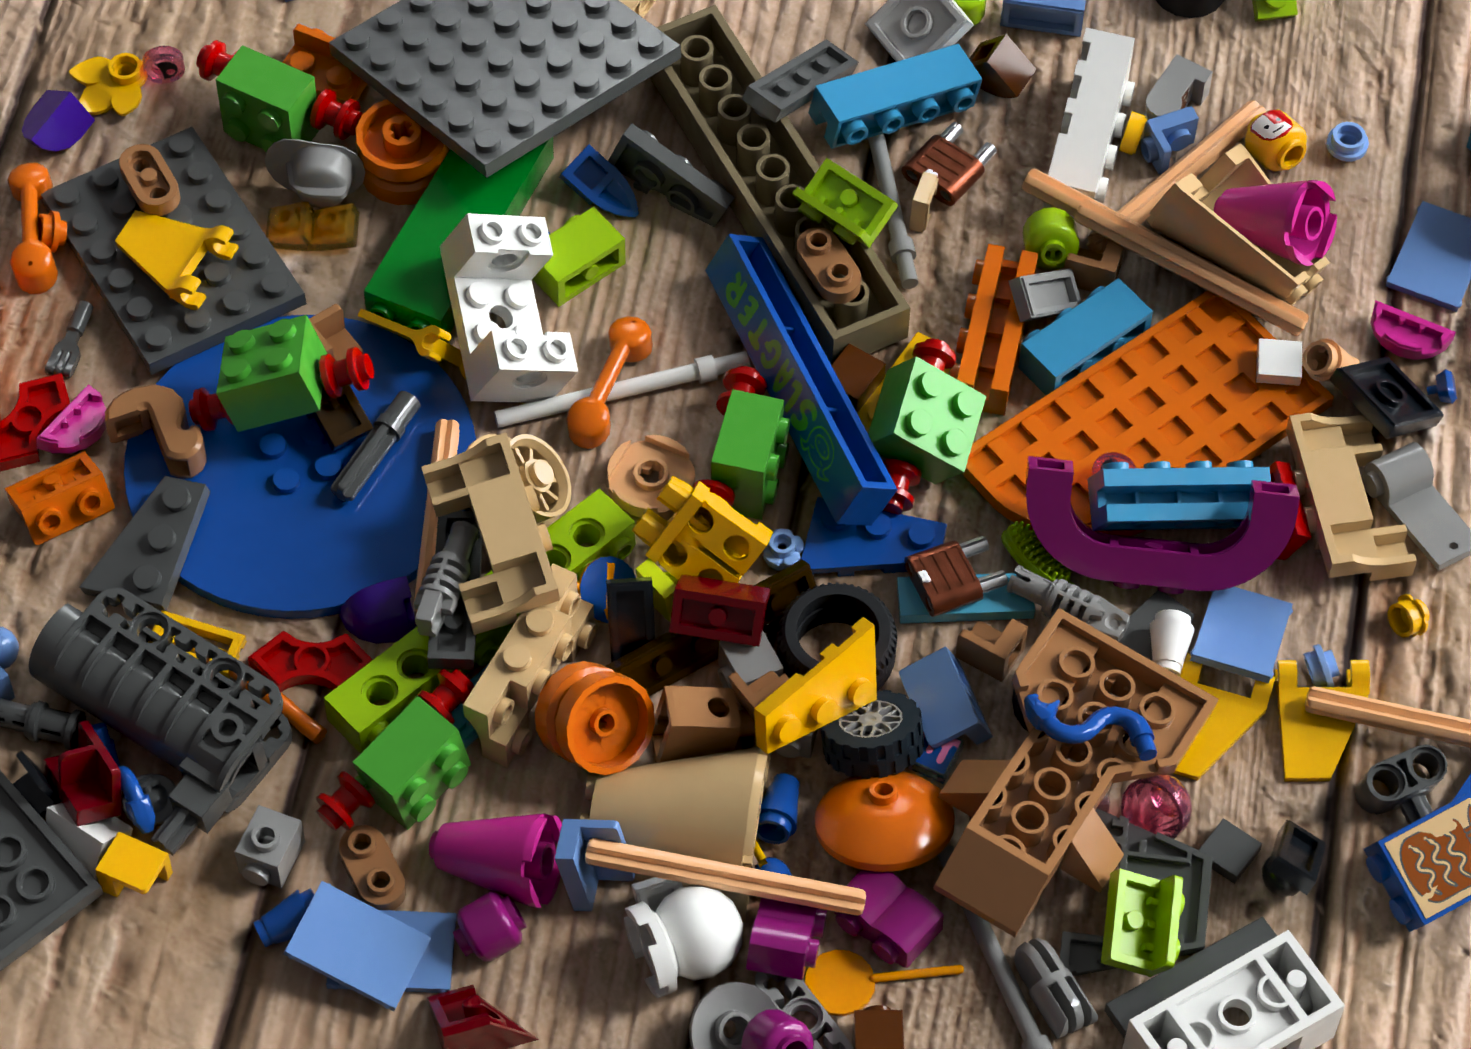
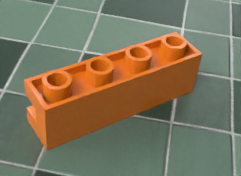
M988 244L985 260L977 259L975 263L972 284L979 286L977 294H968L964 318L971 319L969 329L960 328L956 353L963 355L961 363L955 362V365L951 368L950 376L986 395L982 412L1005 416L1025 322H1020L1008 281L1020 276L1036 274L1039 253L1022 250L1020 261L1015 262L1004 259V246Z

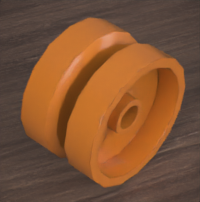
M387 99L372 105L362 114L356 126L357 153L364 164L365 177L363 184L367 191L379 200L391 204H417L449 152V148Z
M581 661L566 665L549 678L541 690L535 708L536 731L544 747L556 756L574 763L590 773L610 775L624 771L639 760L649 745L655 726L654 705L646 689L632 678L616 673L601 664Z

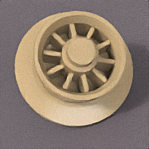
M488 434L476 439L468 446L467 450L474 447L482 440L492 436H496L497 434ZM528 434L518 435L513 439L508 437L524 487L533 485L538 499L540 511L533 513L537 526L546 524L549 527L557 521L558 515L567 509L571 500V482L567 469L555 450L542 439Z

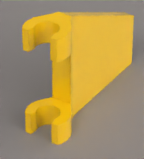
M137 210L134 211L115 239L117 247L167 293L170 298L191 310H198L206 299L204 293L196 292L201 284V280L192 276L206 252L209 251L223 260H231L239 248L238 244L228 242L234 232L233 229L227 226L218 225L213 228H203Z
M360 308L358 317L414 343L419 355L432 362H440L441 358L458 366L462 376L466 379L460 349L441 340L442 338L450 341L452 336L449 332L436 325L413 330Z
M1187 652L1180 677L1219 699L1212 714L1173 773L1198 781L1266 713L1275 677L1270 679L1269 683L1255 680L1251 698L1199 684L1198 681L1203 664L1190 661L1191 654Z
M1278 660V669L1274 670V685L1278 699L1284 782L1330 781L1356 723L1308 713L1305 710V700L1310 687H1297L1296 660ZM1350 660V669L1346 670L1347 687L1321 688L1368 698L1370 693L1369 660Z

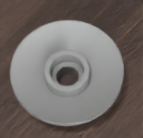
M730 982L713 988L702 997L692 1014L689 1030L692 1049H742V1036L747 1024L756 1014L768 1009H777L775 1003L763 990L747 983ZM732 1020L735 1023L736 1031L733 1036L727 1038L724 1035L723 1028L728 1021Z

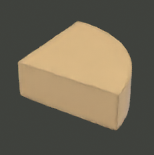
M923 171L912 200L909 230L921 233L926 230L931 215L929 214L930 204L937 192L938 175Z

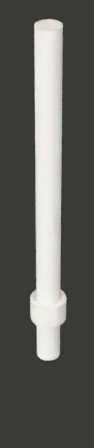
M746 351L717 358L707 355L695 358L692 364L617 381L606 402L699 380L700 384L718 380V375L725 374L732 368L739 366L750 367L749 358ZM593 387L494 411L497 427L501 428L567 412L576 401L589 397Z

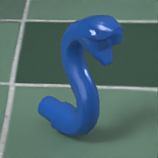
M1029 694L1024 699L1025 713L1029 722L1037 730L1044 731L1052 739L1068 744L1083 743L1094 738L1105 726L1118 725L1128 733L1131 745L1136 747L1140 760L1148 761L1157 756V750L1153 742L1155 739L1153 731L1146 719L1137 712L1117 706L1104 707L1092 713L1082 724L1068 725L1061 723L1056 717L1060 700H1056L1053 703H1044L1038 699V694Z
M97 723L92 725L120 769L121 790L127 800L124 804L130 819L142 834L150 833L154 830L155 813L149 794L144 795L131 769L121 766L114 740L110 738L106 724Z

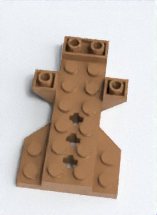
M1060 608L1054 613L1015 670L1012 678V683L1029 732L1028 736L1011 760H962L938 796V798L969 815L972 819L966 826L933 889L1013 937H1016L1037 905L1042 892L1060 864L1062 871L1096 891L1102 892L1110 879V873L1116 870L1124 853L1095 810L1113 783L1173 774L1219 700ZM1029 694H1038V699L1044 703H1053L1056 700H1060L1056 717L1061 723L1068 725L1082 724L1092 713L1104 707L1117 706L1137 712L1146 719L1155 737L1153 742L1157 750V756L1148 761L1140 760L1136 747L1131 745L1128 733L1118 725L1105 726L1094 738L1083 743L1068 744L1052 739L1044 731L1037 730L1029 722L1025 713L1024 699ZM1068 758H1071V759H1073V760L1076 761V762H1071V761H1068L1067 759H1068Z

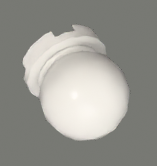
M699 885L680 887L665 896L655 912L643 901L625 908L628 916L624 917V923L635 959L645 957L653 976L644 980L652 994L657 998L677 990L678 976L691 980L716 976L732 965L743 945V922L734 902L722 892Z

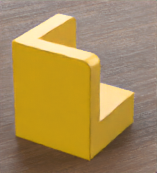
M120 831L95 868L98 882L103 892L114 897L119 896L124 886L140 894H146L157 877L168 881L173 874L167 852Z

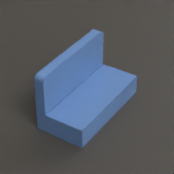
M946 646L899 671V676L909 699L914 700L916 707H919L921 710L923 732L928 744L932 748L936 749L963 734H966L976 745L993 737L960 661Z
M563 819L555 861L574 911L592 912L599 880H634L635 873L588 865L585 862L586 847L591 838L626 844L618 821Z

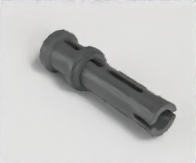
M0 698V727L23 732L25 737L33 742L38 743L41 739L64 744L67 750L79 747L78 722L86 721L84 711L76 709L69 713L50 708L49 704L43 701L27 705Z

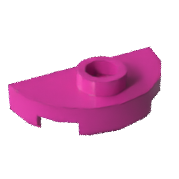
M1375 300L1370 321L1373 334L1380 344L1393 354L1413 360L1432 358L1444 352L1454 340L1455 331Z
M88 384L36 438L37 449L50 453H73L86 449L98 441L106 429V407L100 392Z

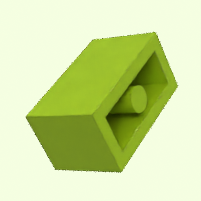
M593 206L581 215L572 216L566 221L564 226L549 235L553 256L532 280L560 307L626 264L625 238Z

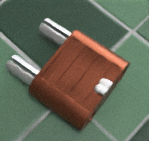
M953 122L940 136L933 135L901 169L905 179L917 187L923 171L938 175L937 192L933 197L948 206H953L984 174V165L997 153L996 147L989 142L985 143L974 156L953 144L963 133L962 126L956 122Z
M981 536L961 544L953 540L905 557L907 573L930 616L934 617L983 599V593L1008 584L1007 575L1003 570L977 578L967 559L989 550V543L986 537Z

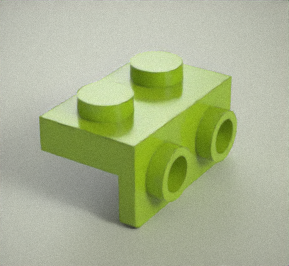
M828 158L824 160L804 190L796 187L792 193L801 203L798 210L817 224L822 219L827 220L835 226L832 232L852 246L858 240L870 248L898 207L894 200Z
M1121 868L1110 873L1101 956L1102 964L1149 977L1174 967L1180 953V941L1178 939L1179 919L1185 905V897L1182 893L1183 877L1172 875L1158 880Z

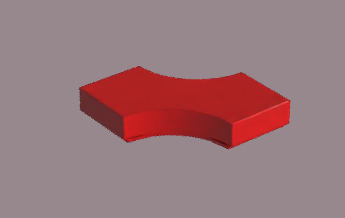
M62 373L19 383L17 404L11 413L0 421V472L40 462L36 438L70 404Z
M282 631L248 657L249 666L273 681L279 687L280 692L304 684L320 685L334 690L373 660L348 634H343L331 641L313 643L298 640L285 631Z

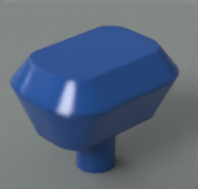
M1445 369L1436 375L1437 385L1428 386L1427 393L1428 395L1438 393L1441 402L1453 404L1457 399L1455 380L1452 372Z

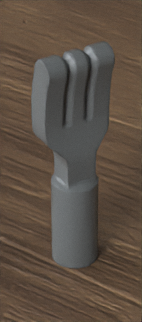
M83 300L77 302L66 329V336L55 345L45 366V373H62L66 378L72 377L81 357L77 344L80 337L83 336L94 308L91 303Z

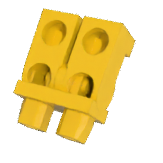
M672 476L656 498L675 512L672 517L666 521L648 507L632 529L649 546L645 556L655 563L658 561L666 571L678 580L681 575H690L738 583L767 547L773 531L760 522L754 524L734 510L720 496L710 492V488L699 481L693 488L686 482Z

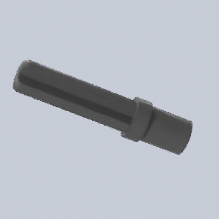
M399 391L385 412L381 413L375 420L373 430L370 431L331 486L332 493L343 502L353 501L393 444L401 439L405 433V428L421 407L419 400L414 395L406 391Z

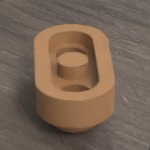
M137 144L127 148L119 158L120 170L123 180L140 209L145 213L156 216L166 215L174 211L180 203L179 187L159 150L148 144Z
M820 227L804 231L797 240L796 257L819 294L825 300L835 304L848 303L855 299L860 292L861 272L838 237L832 231ZM836 274H842V275H844V276H846V277H844V278H836V277H834V276H835Z
M359 825L347 830L339 842L340 859L360 900L378 910H395L405 899V879L384 836L379 830L368 825ZM360 842L370 844L365 850L355 848V845ZM381 879L387 880L389 882V884L383 888H377L373 885L376 881Z

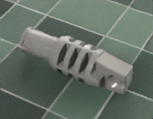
M454 522L443 551L438 552L431 559L426 576L423 578L414 601V608L417 609L415 622L420 635L436 637L446 616L453 615L457 607L458 600L461 597L458 584L466 582L469 578L470 564L468 559L480 535L478 534L479 530L468 522Z
M1018 565L1014 570L1017 576L1011 575L1007 592L1014 593L1042 606L1041 611L1049 618H1052L1057 609L1060 608L1118 642L1121 641L1130 624V616L1104 598L1094 595L1088 590H1083L1075 584H1070L1064 579H1055L1052 582L1024 569L1021 565Z

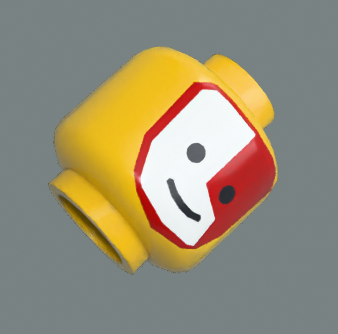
M1279 109L1268 110L1256 115L1249 122L1245 135V147L1250 155L1266 169L1273 172L1292 169L1301 162L1306 153V132L1287 113Z

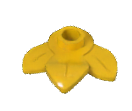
M131 53L118 54L111 60L98 56L89 58L69 70V75L74 80L86 86L79 102L90 115H100L106 113L111 108L122 117L133 112L142 100L140 87L144 85L148 75L144 62Z

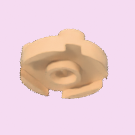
M661 435L645 436V441H637L631 444V440L621 444L612 454L607 467L609 497L621 509L631 515L641 517L649 507L666 521L669 520L674 512L656 498L672 476L686 482L691 487L695 483V469L689 459V453L677 441ZM653 470L659 472V481L654 483L645 482L644 478L640 476L642 473L649 475Z

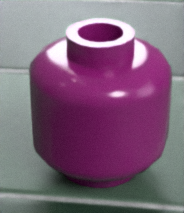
M491 891L458 910L457 922L460 928L453 931V935L466 957L475 953L481 961L488 963L518 947L522 942L521 931L527 928L516 904L509 895L502 898L498 893Z
M768 1009L756 1014L747 1024L743 1032L741 1046L742 1049H813L814 1042L812 1033L803 1022L779 1009Z

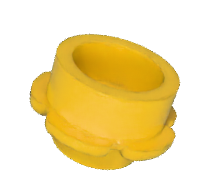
M1403 594L1398 597V602L1389 607L1388 621L1393 631L1401 637H1409L1411 635L1414 637L1417 634L1423 635L1428 628L1429 611L1421 600H1413L1411 595Z

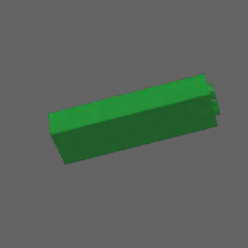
M553 137L487 178L450 149L364 289L365 309L413 330L436 325L451 333L455 326L440 245L467 213L520 216L554 159Z

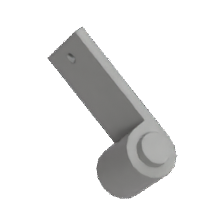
M1412 442L1367 463L1365 474L1362 476V482L1366 492L1372 498H1377L1399 525L1406 524L1407 535L1439 571L1471 556V529L1433 486L1434 470L1431 460L1422 446Z

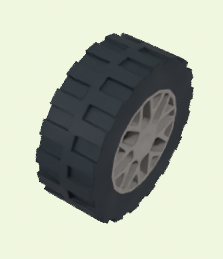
M890 690L877 691V700L821 727L825 761L828 765L831 764L833 770L838 773L843 772L846 776L861 777V779H870V777L883 778L888 777L890 774H898L904 771L906 767L914 765L916 759L920 758L923 754L924 736L920 708L916 707L914 700L906 698L904 694L893 693Z

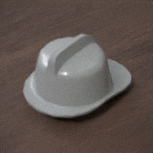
M282 139L274 142L267 149L265 156L267 171L273 179L285 188L296 192L304 203L312 207L330 208L339 204L347 195L355 192L363 184L365 177L363 161L355 152L343 146L321 144L300 139Z

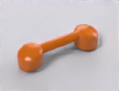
M25 163L13 169L7 179L12 196L21 202L22 243L13 250L10 264L17 284L23 291L29 294H41L54 286L58 276V270L50 248L45 243L39 241L38 201L42 199L41 194L53 188V183L45 166L39 163Z
M626 316L612 323L608 331L611 352L589 397L579 399L568 410L566 420L569 438L575 445L581 448L591 449L598 447L610 435V414L605 402L624 363L639 362L646 359L652 352L651 328L644 320L638 317Z

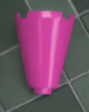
M1317 180L1230 188L1222 193L1214 205V213L1251 243L1293 263L1304 266L1313 265L1311 261L1314 258L1322 259L1331 246L1337 225V214L1330 213L1329 200L1336 201L1334 192L1326 182Z
M543 813L444 823L430 838L429 855L431 859H434L435 866L439 870L500 895H509L512 900L529 907L541 908L540 904L547 905L552 900L561 878L555 861V854L562 822L556 815Z

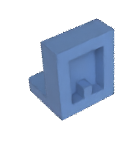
M1192 106L1146 121L1144 136L1140 140V148L1146 162H1152L1159 175L1168 169L1172 151L1182 150L1189 144L1194 143L1199 117Z

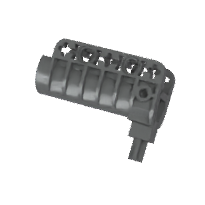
M111 587L103 590L84 612L68 603L65 604L46 623L32 648L29 658V672L33 678L182 773L183 779L168 796L174 811L151 838L152 843L157 845L160 850L172 856L196 827L208 834L224 811L229 813L238 808L273 768L292 742V730L289 721L282 714L283 699L279 687L273 681L125 589ZM122 602L125 614L133 620L127 621L126 618L118 613H113L108 617L106 607L109 604L116 607ZM159 625L164 628V634L160 636L146 626ZM195 648L197 658L187 652ZM223 670L233 671L237 674L236 682H233L219 672ZM266 694H269L268 697L271 705L260 698H263ZM277 725L281 737L278 739L270 737L263 741L267 733Z

